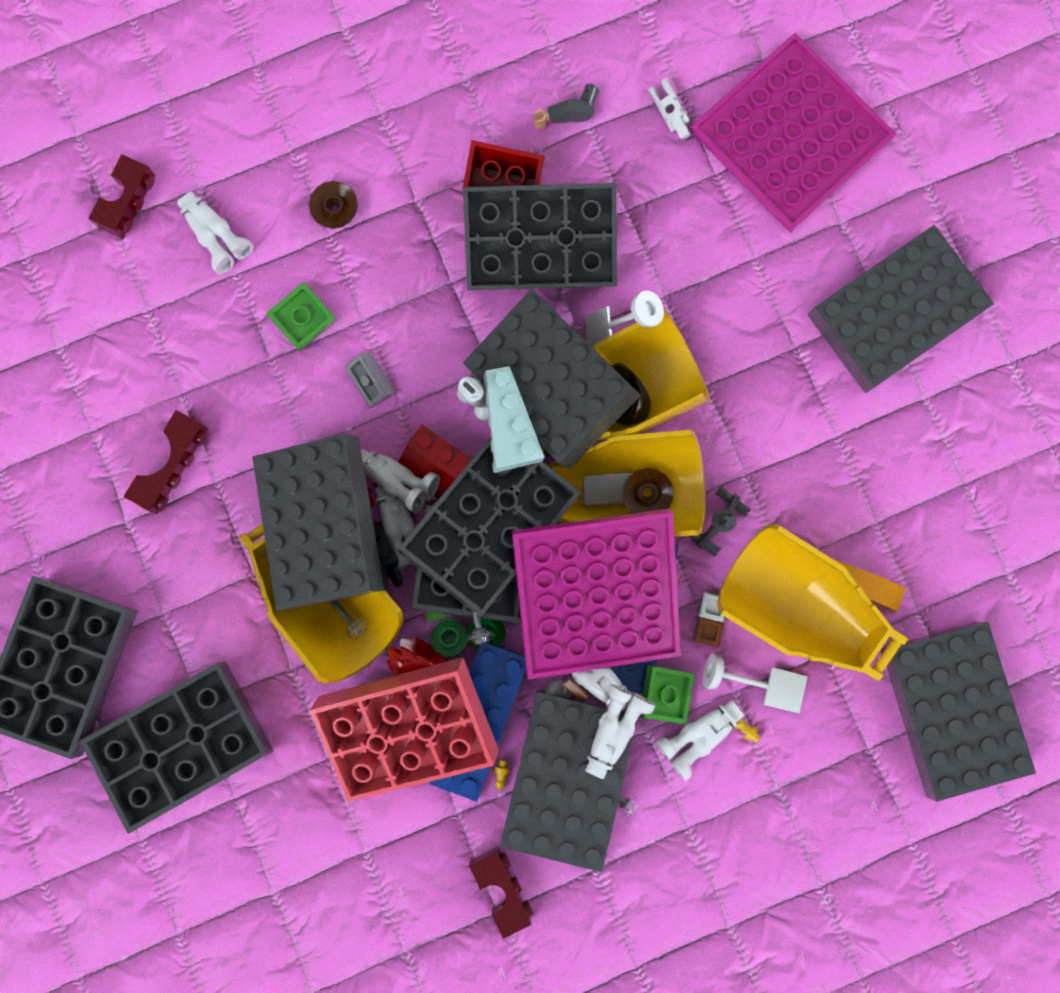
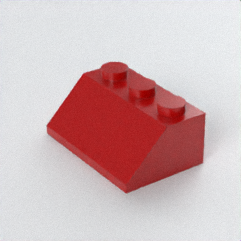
M471 140L463 187L541 184L545 156Z
M422 424L406 445L398 463L407 467L416 477L421 479L430 472L439 475L441 479L440 484L434 494V497L439 500L472 459Z

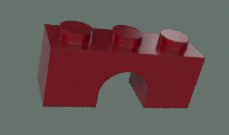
M121 154L110 176L119 185L124 187L122 196L115 201H107L99 197L88 219L96 227L123 239L125 234L132 228V220L136 212L141 210L147 191L154 185L155 174L147 165Z
M497 847L471 860L469 867L480 890L490 885H496L505 892L506 898L504 902L492 908V917L502 938L504 939L530 926V916L534 915L528 900L523 901L519 893L522 891V887L517 876L512 877L508 870L511 867V863L505 852L501 853Z

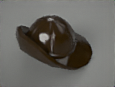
M616 363L612 365L641 394L616 423L634 425L647 419L651 409L650 397L645 386L636 374L624 364Z

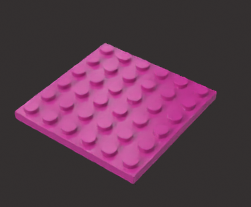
M796 33L789 37L690 127V131L790 233L896 135Z
M671 509L512 530L528 679L681 656L674 523Z

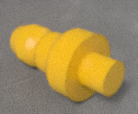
M743 719L736 722V728L741 730L748 742L751 739L755 743L759 741L761 737L756 734L758 732L757 728L754 726L750 727Z
M500 759L499 764L495 765L494 770L497 773L495 785L496 789L503 790L506 785V777L510 773V766L507 765V760Z

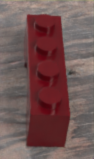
M175 410L163 430L171 447L167 464L155 474L146 476L136 475L123 497L149 512L158 514L159 511H162L168 503L169 498L167 497L171 490L179 485L182 478L180 475L184 468L189 467L193 462V453L196 448L205 442L208 428Z

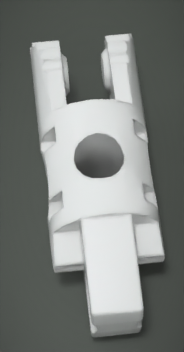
M664 78L661 82L668 96L661 100L659 93L653 86L648 91L671 132L676 130L680 138L685 140L691 136L686 126V123L690 120L668 79Z

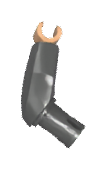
M591 83L590 85L586 84L580 100H566L549 106L548 113L543 110H536L533 115L534 120H536L534 122L535 128L538 130L544 129L547 126L548 120L552 124L588 121L595 113L593 105L599 94V88Z

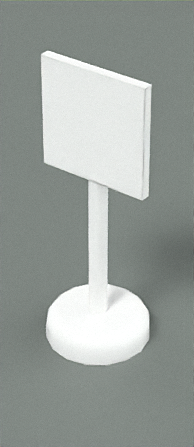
M642 291L633 298L631 303L632 313L611 321L609 307H604L585 316L587 343L593 347L596 343L612 335L611 328L635 319L638 324L646 328L658 325L664 315L661 300L653 292Z
M713 653L708 657L704 667L703 686L710 690L716 689L722 678L765 688L766 694L763 705L799 714L808 676L772 667L769 681L764 682L725 672L723 658Z

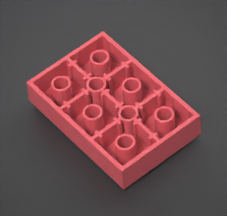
M463 657L321 695L309 710L348 802L494 766L499 751Z

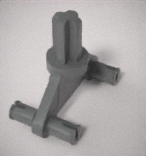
M720 486L715 494L727 502L724 509L714 513L712 524L704 534L689 536L696 541L695 545L697 547L706 549L714 557L721 548L710 540L718 532L731 531L737 525L736 515L733 514L734 510L738 511L743 517H746L748 515L747 512L751 511L750 508L739 501L740 497L737 494L732 495L723 486Z

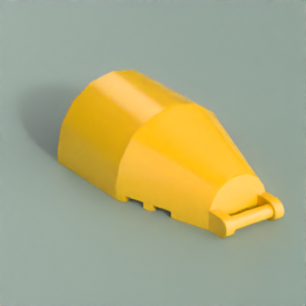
M663 308V319L658 325L646 328L636 322L593 346L611 366L616 363H622L632 370L645 386L651 401V409L647 419L634 425H623L615 422L596 442L605 441L613 436L647 433L710 401L706 384L691 351L665 308ZM540 445V447H541V449H542V452H543V455L549 454V453Z
M692 430L613 436L602 443L592 446L570 469L560 465L557 461L547 465L581 492L559 519V523L633 514L625 503L585 506L583 477L634 473L636 470L643 468H653L664 473L672 483L674 491L673 500L668 509H671L673 512L674 537L699 536L702 533L705 518L704 470L698 439ZM650 488L643 490V496L645 497L650 496L652 493Z
M263 523L248 534L243 533L238 537L249 551L270 621L318 681L324 684L336 683L355 675L378 658L397 637L403 624V613L385 590L337 600L354 621L359 623L358 628L355 630L350 628V625L329 602L293 610L276 611L265 537L255 544L253 543L264 534Z
M769 524L747 543L731 566L720 589L717 602L720 614L784 654L863 672L879 682L884 676L882 674L900 646L902 644L905 645L908 641L906 636L892 628L844 566L778 524ZM889 637H892L893 639L886 647V649L884 650L876 664L873 667H871L870 664L875 659V657L877 656L885 642L888 640Z

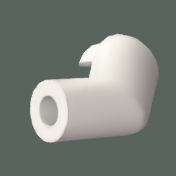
M566 680L551 681L543 691L557 696L571 697L573 695L564 687Z

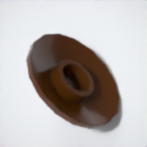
M325 182L318 186L310 196V214L318 224L325 228L336 229L344 227L356 215L358 208L356 195L343 182ZM333 205L339 206L337 211H331Z
M643 468L636 470L628 477L623 488V498L625 505L634 514L668 509L672 503L674 491L671 481L664 473L653 468ZM645 488H650L652 491L648 497L643 496Z

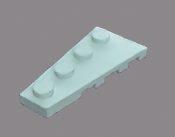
M510 366L485 371L484 386L486 405L489 410L488 424L491 429L492 440L490 443L494 458L493 472L496 473L542 462L545 457Z

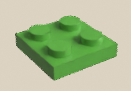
M304 282L266 313L299 352L337 321L334 315Z
M647 665L642 696L653 702L656 706L651 714H641L639 717L687 724L695 673Z

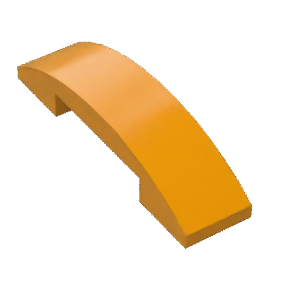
M835 560L848 570L870 601L881 607L898 612L906 588L868 571Z

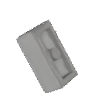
M370 352L359 354L345 367L370 408L396 393Z
M633 473L584 476L585 506L625 503L623 498L624 484Z

